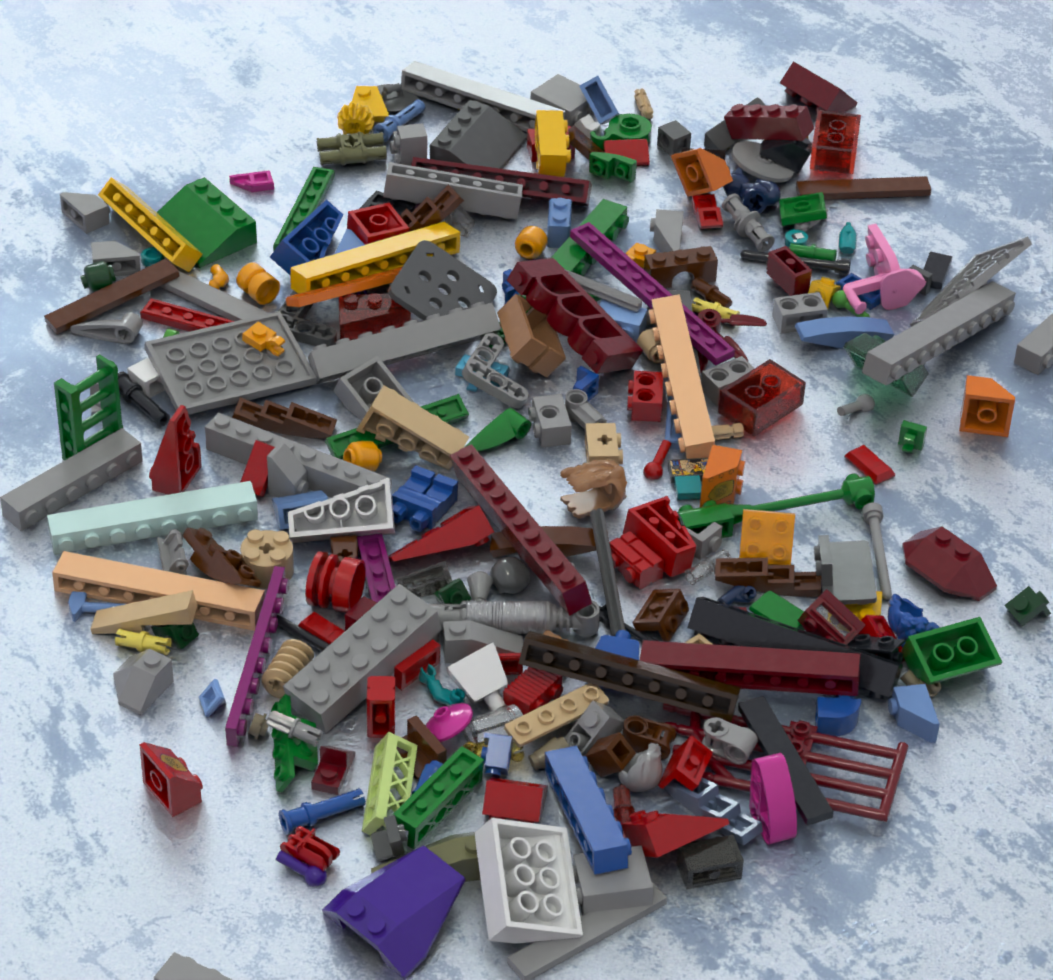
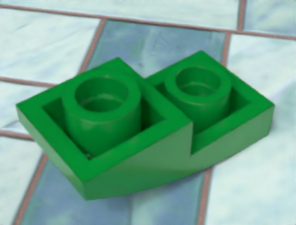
M590 153V173L607 180L612 175L630 183L636 179L637 160L611 153Z

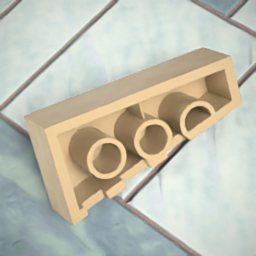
M385 385L381 388L356 431L363 434L365 431L376 434L375 439L385 442L387 439L399 445L398 449L405 452L416 451L419 453L420 458L448 470L453 466L449 455L464 448L469 439V436L458 428L452 427L438 416L429 413L417 403L409 401Z

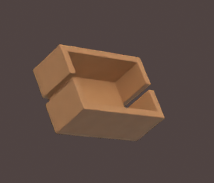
M515 294L497 312L500 327L505 335V342L510 350V356L516 363H523L528 366L532 372L548 377L566 359L558 334L547 322L546 314L537 311L533 307L526 313L531 305L526 299Z

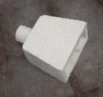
M493 642L447 667L448 675L464 691L465 696L473 705L485 700L491 713L506 706L499 691L508 686V681Z

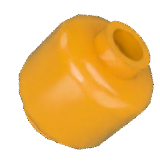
M537 226L525 227L515 240L517 253L525 259H537L548 244L547 235Z
M373 441L352 442L345 449L343 460L375 472L382 462V452Z

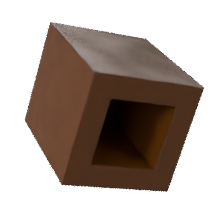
M618 732L598 739L585 756L598 775L604 777L622 771L636 752L623 735Z

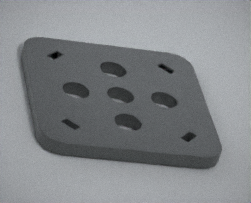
M423 240L417 244L390 285L388 294L396 303L425 321L426 317L439 313L440 316H444L455 308L461 307L462 310H466L478 302L492 303L497 295V288L492 282L434 243ZM447 274L454 276L456 281L450 280ZM419 275L425 276L428 282L420 279ZM438 288L446 290L448 295L442 294ZM458 301L464 302L468 308L462 307ZM430 302L436 303L439 309L431 306Z

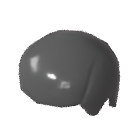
M515 557L499 559L491 568L489 574L493 578L492 585L497 587L499 593L516 594L522 592L528 586L530 580L529 569L522 561Z

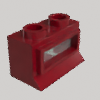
M828 589L797 620L807 632L846 645L866 626Z

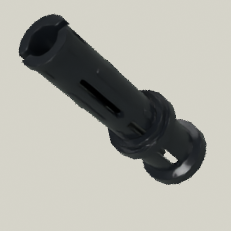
M119 372V393L123 395V400L127 403L135 404L159 427L161 425L165 426L170 420V415L144 394L141 385L131 381L126 372Z

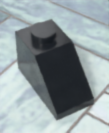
M807 138L804 141L764 140L760 147L761 155L796 173L800 172L812 152V143Z

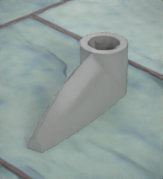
M130 312L124 314L121 320L91 321L73 325L70 328L71 333L128 344L132 343L143 326V321L139 315Z

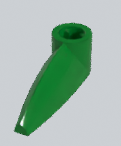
M508 408L482 429L465 447L472 444L477 451L500 445L513 437L522 439L528 434L531 428V421L514 409Z

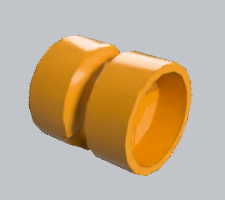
M255 262L248 263L242 267L236 278L238 287L260 305L272 302L280 290L279 281Z

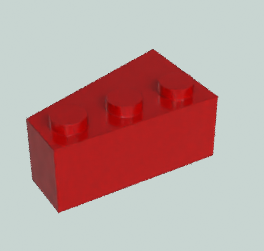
M668 496L628 509L623 534L629 531L632 532L664 560V572L670 577L691 570L696 544L686 527L681 526L678 521L679 515L677 511L671 509Z

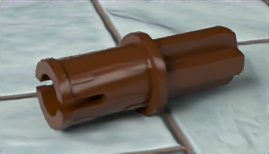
M697 277L691 284L693 285L691 290L700 294L707 302H718L726 308H729L733 303L728 296L719 291L717 286L708 284L700 277Z

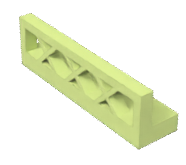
M388 732L374 750L362 832L370 836L381 825L386 827L384 817L387 816V810L392 809L395 812L411 795L418 745L391 732ZM397 747L408 752L406 758L401 757ZM395 767H399L404 775L403 779L398 778L393 770ZM396 788L401 796V800L396 801L390 789Z

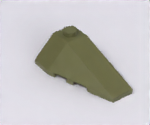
M475 832L450 835L425 846L464 876L465 882L481 880ZM406 854L371 868V874Z

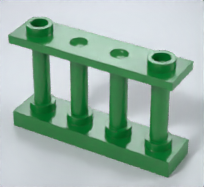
M100 354L96 356L97 371L76 385L70 384L62 378L54 382L61 452L64 461L123 428L118 368L113 361L106 359ZM98 383L99 391L80 402V394ZM100 402L101 410L82 421V413ZM102 421L103 428L84 440V432Z

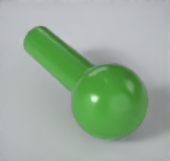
M838 290L833 294L832 302L835 307L840 309L846 308L856 317L870 318V315L865 311L862 314L855 313L843 290Z

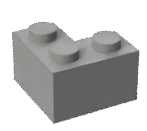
M423 123L397 126V131L393 132V141H390V152L394 154V163L411 166L413 157L427 159V133Z

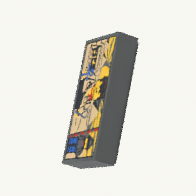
M708 458L668 460L667 467L671 483H674L675 476L700 475L702 482Z

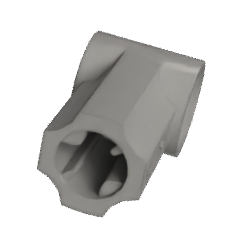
M573 389L567 392L565 407L570 421L578 422L584 429L586 423H607V420L587 402L588 397L584 391Z

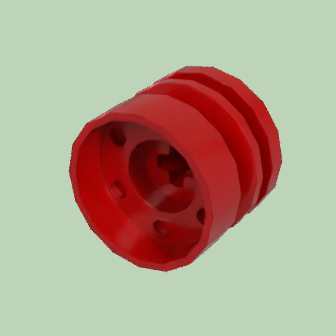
M318 551L312 560L307 576L305 590L307 604L310 606H317L319 604L320 608H327L332 601L334 611L347 613L361 599L366 577L364 560L344 557L341 563H339L337 554H330L329 556L327 552Z

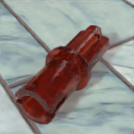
M625 785L614 787V817L616 821H620L622 824L630 820L629 816L635 813V808L631 805L629 788H626Z

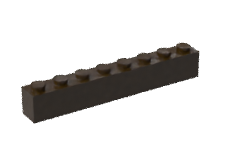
M529 631L524 639L519 664L727 721H732L741 689L733 685Z

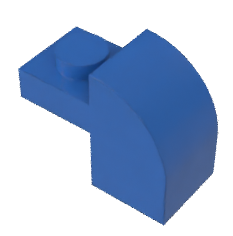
M836 695V698L817 697L815 710V726H818L817 732L832 736H843L853 731L858 723L861 699L845 695Z

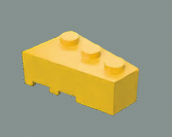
M536 110L535 151H537L538 162H536L538 174L565 177L566 163L571 161V150H567L569 148V135H565L568 130V121L564 120L563 111Z

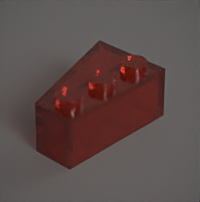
M347 294L339 297L340 339L349 338L351 341L358 339V336L363 333L372 332V334H377L385 327L395 326V328L403 327L404 323L411 321V312L392 300L389 294Z

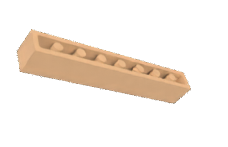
M680 294L651 299L652 309L648 310L651 324L656 325V327L652 328L654 341H659L660 345L656 346L659 360H664V363L661 364L663 378L668 377V382H665L667 397L672 396L673 399L669 401L671 415L676 414L677 419H673L676 434H681V438H678L680 453L685 452L686 459L709 458L712 445H715V439Z
M63 551L52 572L54 591L71 594L73 591L87 593V598L112 603L130 604L193 590L198 605L194 619L255 631L265 599V592L260 589Z

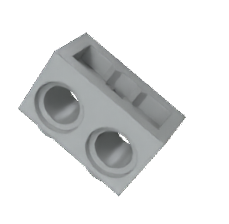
M819 292L774 298L772 317L780 334L797 332L795 328L796 323L827 318L828 309Z
M743 356L702 371L701 385L703 393L716 406L757 391L759 372Z

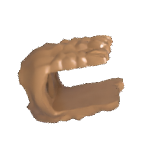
M592 460L575 467H567L560 472V476L567 478L568 484L573 486L572 489L575 492H578L560 497L561 502L567 505L568 511L575 518L590 516V512L593 509L597 510L600 508L604 513L608 510H615L627 497L625 488L628 482L626 481L624 467L617 464L614 460Z

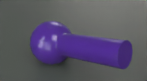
M280 850L275 859L304 876V880L309 886L319 887L327 881L326 871L323 872L316 866H308Z

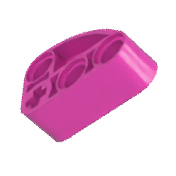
M782 753L753 759L751 766L750 815L752 818L762 822L763 832L760 834L768 845L793 839L797 835L794 792L788 765Z

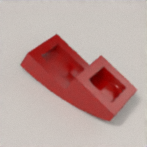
M715 194L693 195L691 202L700 229L723 228L720 207H717Z

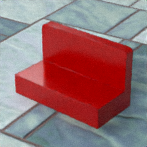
M691 735L671 755L658 786L663 789L675 778L690 791H693L699 785L713 751Z

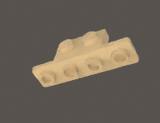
M588 683L506 723L504 730L509 736H512L513 742L517 747H522L579 719L592 701L607 705L609 698L598 685Z

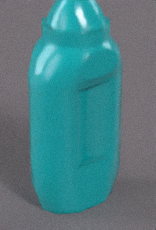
M847 222L839 233L838 247L840 252L852 254L856 249L857 235L851 223Z

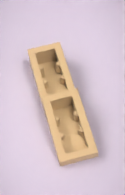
M191 590L96 611L90 630L92 634H115L118 629L140 633L144 631L145 625L192 624L198 605L194 592Z

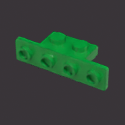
M284 694L279 702L274 703L271 712L275 710L293 719L297 718V716L291 714L290 695ZM300 718L301 722L316 728V723ZM273 728L271 734L272 738H274L272 756L275 759L273 777L276 780V791L282 793L295 777L294 765L313 771L318 765L317 746L314 747L295 737L290 739L288 734Z

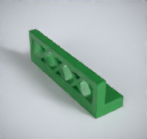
M461 746L393 813L397 824H403L404 829L408 831V847L415 850L482 782L484 759Z

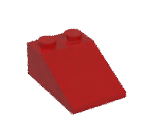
M645 810L631 814L629 816L630 820L622 823L621 826L625 837L630 841L631 847L642 845L645 857L658 858L730 823L726 818L659 814L657 810L646 813Z

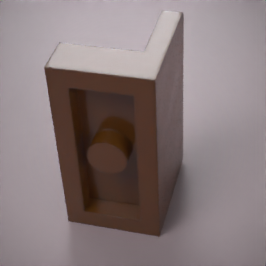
M417 715L407 719V735L401 738L418 745L413 777L418 781L426 764H430L433 760L442 764L447 761V749ZM397 747L401 757L406 758L408 752Z

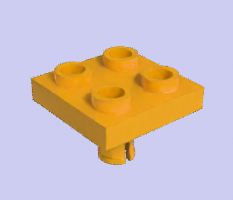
M743 509L739 558L768 557V564L791 565L795 513Z

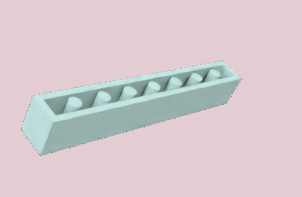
M251 481L47 515L49 536L54 555L61 554L63 551L72 552L166 536L174 529L183 533L187 527L207 529L258 520L257 499Z

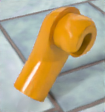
M219 264L213 265L210 269L213 279L209 281V285L219 290L228 284L229 276Z

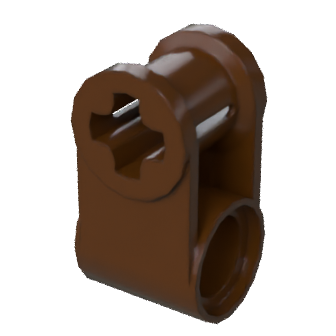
M356 534L330 536L331 552L338 555L339 563H341L344 557L357 559Z
M634 715L625 719L622 735L636 753L648 750V744L650 743L659 744L661 746V760H664L670 755V744L675 740L677 733L667 723H659Z

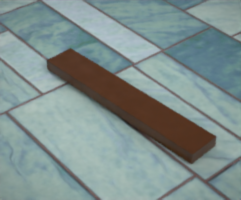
M927 176L796 181L798 196L822 192L824 200L931 196L932 190Z
M166 258L44 315L45 322L56 334H60L70 329L73 325L81 324L180 277L179 270Z

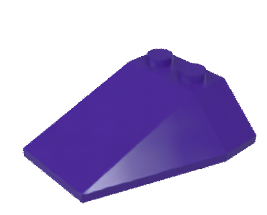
M423 845L344 888L322 909V912L342 929L346 926L350 927L380 952L383 962L405 980L426 959L466 880L464 876Z

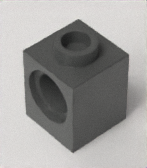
M676 120L658 127L657 145L670 156L681 153V148H690L691 132Z

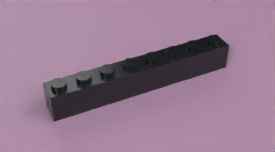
M704 596L696 598L687 627L694 630V635L701 634L706 639H709L710 636L718 638V643L721 645L734 646L735 644L744 647L860 654L859 689L861 687L870 690L869 695L879 699L892 696L893 687L897 686L903 667L902 663Z

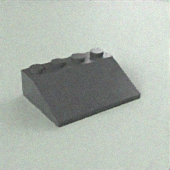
M469 100L432 141L429 159L503 169L526 142L527 135L490 106L478 101Z

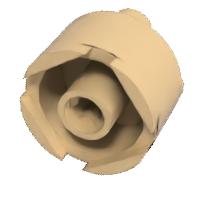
M254 529L249 531L241 544L240 552L242 560L255 571V575L262 582L260 587L256 588L268 589L274 566L285 567V577L290 580L294 573L293 544L289 539V534L285 531L277 532L272 530L260 531Z

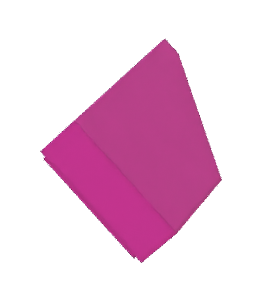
M270 170L229 176L230 184L250 192L274 190V181Z

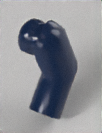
M734 586L718 598L717 601L730 606L733 603L748 604L756 598L757 591L752 586Z

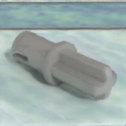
M275 710L268 715L266 722L268 726L288 734V738L293 739L295 737L314 747L319 743L317 739H321L323 732L321 729H316L301 722V719L298 717L293 719Z

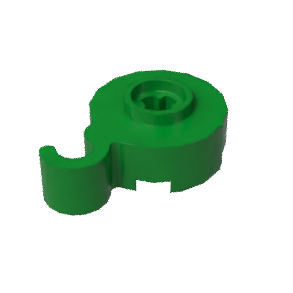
M631 113L620 114L609 121L604 136H597L594 131H591L590 140L602 150L606 140L647 139L649 143L651 142L652 125L647 118L641 115Z

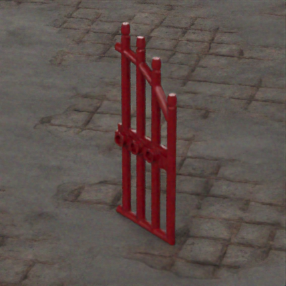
M663 704V710L667 712H676L677 714L690 717V726L677 725V723L673 722L665 723L671 725L678 735L686 737L692 735L702 743L706 734L704 729L701 728V719L708 720L715 717ZM734 715L732 721H727L737 726L748 728L742 716ZM791 721L789 726L781 725L805 765L808 762L887 779L886 787L883 789L810 773L818 786L882 800L879 809L826 798L833 811L883 822L888 821L908 751L907 743L899 742L897 749L818 733V726L810 725V722ZM757 743L753 751L763 753ZM813 743L892 759L893 762L891 769L810 751ZM674 745L672 753L681 745ZM712 754L707 766L715 775L710 772H704L702 777L718 786L750 793L751 781L735 778L724 766L751 771L752 760L747 759L746 763L739 765Z

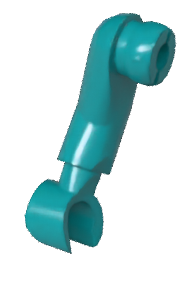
M428 664V675L421 667L419 680L427 684L435 701L447 706L464 703L465 693L462 689L449 690L443 688L439 679L436 680L435 678L436 670L432 665Z

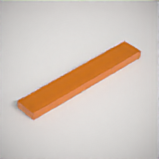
M402 267L287 296L286 304L291 307H302L389 284L394 281Z

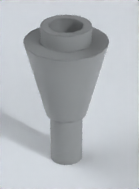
M482 571L469 575L467 582L472 600L486 601L493 578Z

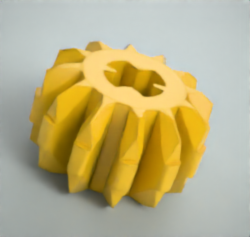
M351 101L349 105L343 104V107L338 112V129H342L343 134L358 133V131L368 134L374 126V114L372 110H369L368 105L362 106L360 102L354 104Z

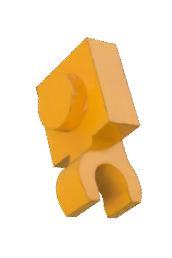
M636 242L625 254L640 267L644 268L645 255L654 254L656 250Z
M256 322L242 333V341L260 352L265 348L275 356H280L285 352V349L280 347L285 343V340L281 336H276L277 332L260 322Z

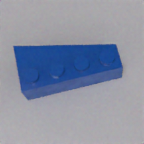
M326 199L279 243L270 258L290 276L291 267L323 258L344 214Z

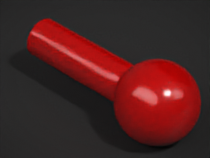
M668 440L662 441L653 461L645 465L643 474L646 478L657 480L662 477V464L671 447V442Z

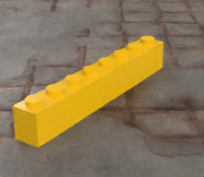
M440 222L291 267V289L299 294L403 267L417 244L423 240L434 243L450 255L459 253L460 231L446 222Z

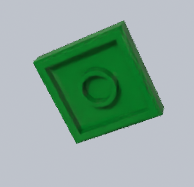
M822 192L779 200L782 226L827 219L824 194Z

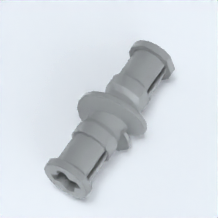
M737 194L727 196L722 202V208L732 215L735 221L734 229L741 237H749L753 240L759 252L769 250L773 246L775 238L771 234H767L764 227L759 223L760 213L757 211L750 212L741 203V198Z

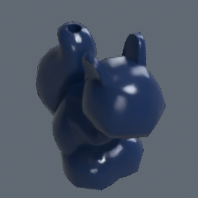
M737 168L731 174L733 181L723 186L727 196L737 194L741 198V203L750 212L757 211L762 213L766 206L776 205L781 197L777 184L760 178L755 183H749L747 177L743 175L741 168Z

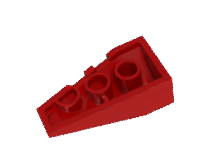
M180 405L169 420L154 464L149 472L152 490L167 495L184 492L202 467L200 445L194 442L196 434L190 430L191 420L184 405Z
M479 505L466 507L441 522L440 528L438 526L425 532L421 536L422 539L418 541L416 539L389 555L388 559L389 562L474 544L476 547H479L490 540L488 536L494 533V530Z

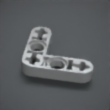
M487 333L464 366L462 376L469 383L508 406L517 409L522 408L528 399V391L523 386L490 368L500 354L504 341L497 334ZM478 355L484 356L488 361L480 359ZM490 381L498 383L500 387L494 386Z

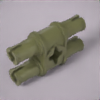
M358 131V133L353 134L338 133L333 137L316 138L317 151L320 154V165L340 164L345 166L346 164H365L367 161L387 160V150L383 143L382 132L363 134V132Z

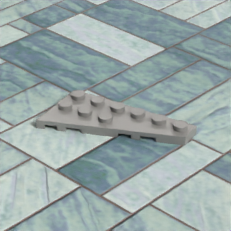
M1028 236L975 254L912 321L910 326L918 324L985 286L990 278L1032 245Z

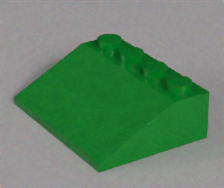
M205 177L185 185L157 211L164 220L202 253V256L196 263L199 268L257 243L256 220Z

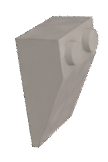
M378 355L342 376L333 390L344 406L360 420L365 416L383 385L395 390L409 401L414 402Z

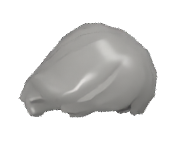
M648 744V750L636 753L626 767L618 772L620 782L627 790L646 792L659 784L662 776L659 744Z

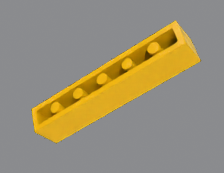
M111 177L98 194L102 200L178 267L190 272L202 256V253L137 194L116 179Z

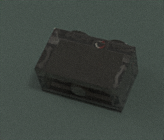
M734 835L692 841L678 848L676 864L686 890L742 879L744 860Z

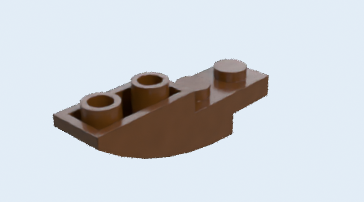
M186 528L182 536L194 550L190 560L203 573L224 583L260 587L262 582L255 575V571L242 560L240 553L232 549L226 551L212 538V533L204 528Z

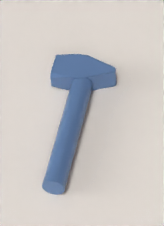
M75 591L71 592L68 601L69 611L74 622L78 620L83 612L96 613L97 610L125 605L124 603L87 602V593Z

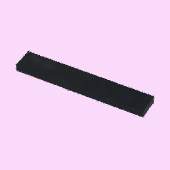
M761 696L738 703V711L748 728L758 737L757 743L764 755L768 756L776 753L784 755L791 777L796 809L806 826L833 818L832 808L765 697Z

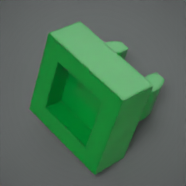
M903 420L898 445L903 446L902 451L912 453L913 449L922 451L925 444L927 426Z

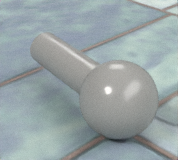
M862 394L856 399V402L838 407L837 413L839 416H844L857 411L868 412L874 409L875 401L872 396Z

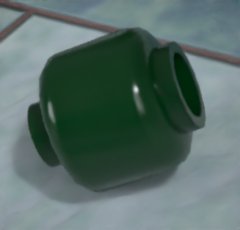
M105 261L85 266L84 275L80 276L83 288H89L91 293L117 282L112 265H107Z

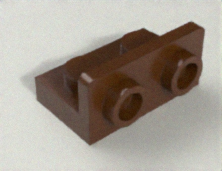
M681 589L653 590L632 622L634 628L638 631L658 630L663 641L669 642L689 611L688 602L685 600Z

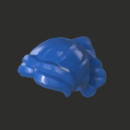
M898 594L892 595L891 600L888 602V624L898 639H904L906 642L908 636L940 628L935 622H929L926 617H923V608H918L910 600L901 598Z

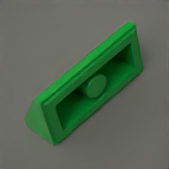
M772 591L766 592L749 608L754 614L805 630L802 624L797 621L804 611Z

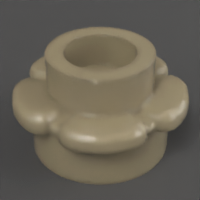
M255 713L248 734L256 736L255 739H258L259 735L265 737L268 725L266 724L265 713L264 715Z

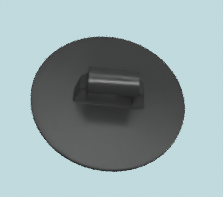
M400 83L377 86L388 112H400L418 99L416 94L402 90Z

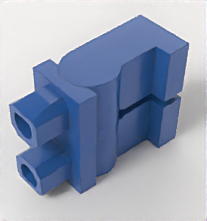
M415 465L411 470L410 478L392 495L394 522L398 524L404 519L409 521V526L415 531L421 532L424 528L432 530L435 527V523L457 502L458 481L441 474H437L435 477V472Z

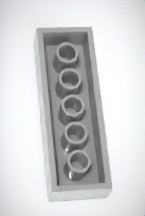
M398 584L283 685L285 694L291 696V707L309 721L316 723V726L323 732H329L367 697V677L391 676L394 673V666L427 644L441 631L438 611L404 586Z

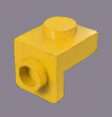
M821 277V280L811 281L808 293L819 292L828 309L833 294L840 290L841 286L835 285V280Z

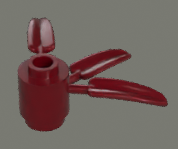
M704 309L698 314L699 319L735 349V359L743 356L748 361L743 350L730 336L723 337L720 334L721 323H730L733 326H767V322L764 319L751 315L732 314L730 319H721L720 313L714 309ZM698 351L700 372L702 373L707 366L708 359Z

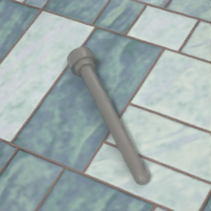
M868 503L862 508L863 519L870 525L882 598L890 600L892 591L880 523L884 517L882 506L878 503Z

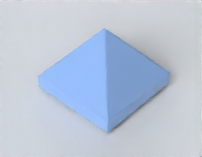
M214 679L199 696L205 716L210 717L226 703L217 679Z

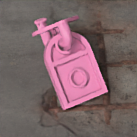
M868 225V235L865 236V241L869 253L866 254L868 266L873 267L875 276L850 282L843 286L846 298L856 314H862L867 307L866 303L861 302L857 295L880 289L881 305L886 310H893L908 305L926 285V281L919 271L915 269H900L897 257L878 225Z

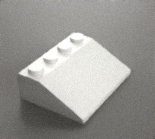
M491 818L474 833L489 941L516 944L579 938L583 935L567 828Z

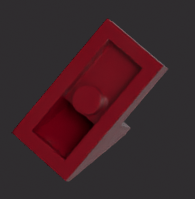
M320 746V763L311 781V789L339 795L354 760L355 751L333 746Z

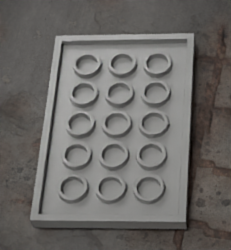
M280 311L146 341L144 346L175 410L180 405H184L188 415L238 403L240 397L252 400L315 385L317 380L314 371ZM256 322H260L277 332L276 336H281L285 340V343L280 346L285 349V352L280 356H275L266 348L260 352L242 341V333Z

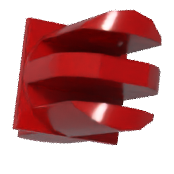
M298 826L295 829V834L288 836V842H283L280 845L282 851L301 862L318 867L323 872L333 863L332 860H336L341 853L339 848L317 837L314 828L309 831L302 826Z

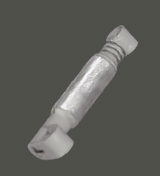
M492 600L462 601L460 604H429L438 611L441 630H443V622L464 620H471L520 635L528 634L529 631L543 634L546 630L552 632L559 628V631H563V628H566V631H569L570 628H573L576 634L588 637L596 634L599 629L600 608L593 600L591 605L570 616L560 604L559 608H556V604L540 600L536 602L532 600L528 602L524 600H501L500 602L499 600L497 602ZM440 632L432 638L438 643Z

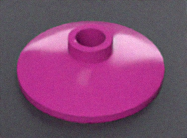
M466 703L440 707L428 720L426 727L440 742L449 740L467 727L473 717V710Z

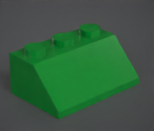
M981 617L908 636L901 650L909 670L928 685L1002 664V660Z

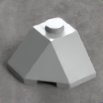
M147 649L129 657L113 673L119 705L142 715L174 682L172 659L152 649Z

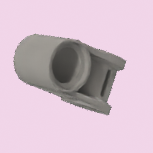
M717 717L708 719L704 724L706 736L703 738L702 744L713 751V755L739 765L746 763L758 742V737L752 730Z

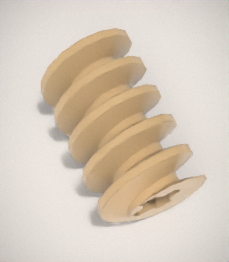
M296 639L283 642L262 675L263 687L269 694L280 699L284 696L283 685L314 658V652L311 647Z

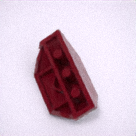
M943 526L920 531L902 544L905 564L943 592L961 597H972L973 600L981 601L997 589V584L982 554Z

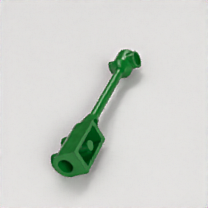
M853 473L848 475L842 482L841 489L757 505L717 504L714 500H709L702 507L695 509L691 505H684L677 512L679 515L678 521L681 526L689 528L696 534H699L713 522H716L722 526V539L733 536V526L742 522L743 509L775 512L843 499L847 505L854 504L857 509L862 510L866 504L874 503L875 489L873 481L869 476L859 477L858 474Z

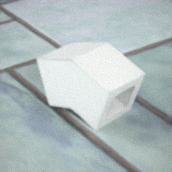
M590 114L574 124L589 139L591 131L600 136L601 125L594 122Z

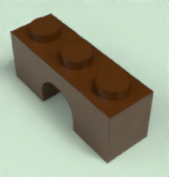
M712 246L662 253L657 252L645 255L644 270L665 289L672 288L673 278L681 272H688L692 282L697 277L702 278L707 283L716 282L718 259Z

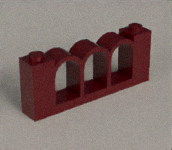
M554 258L516 263L507 281L521 296L525 295L526 300L534 309L547 315L546 319L549 325L555 331L568 337L567 341L570 347L582 356V360L596 374L633 368L643 349Z

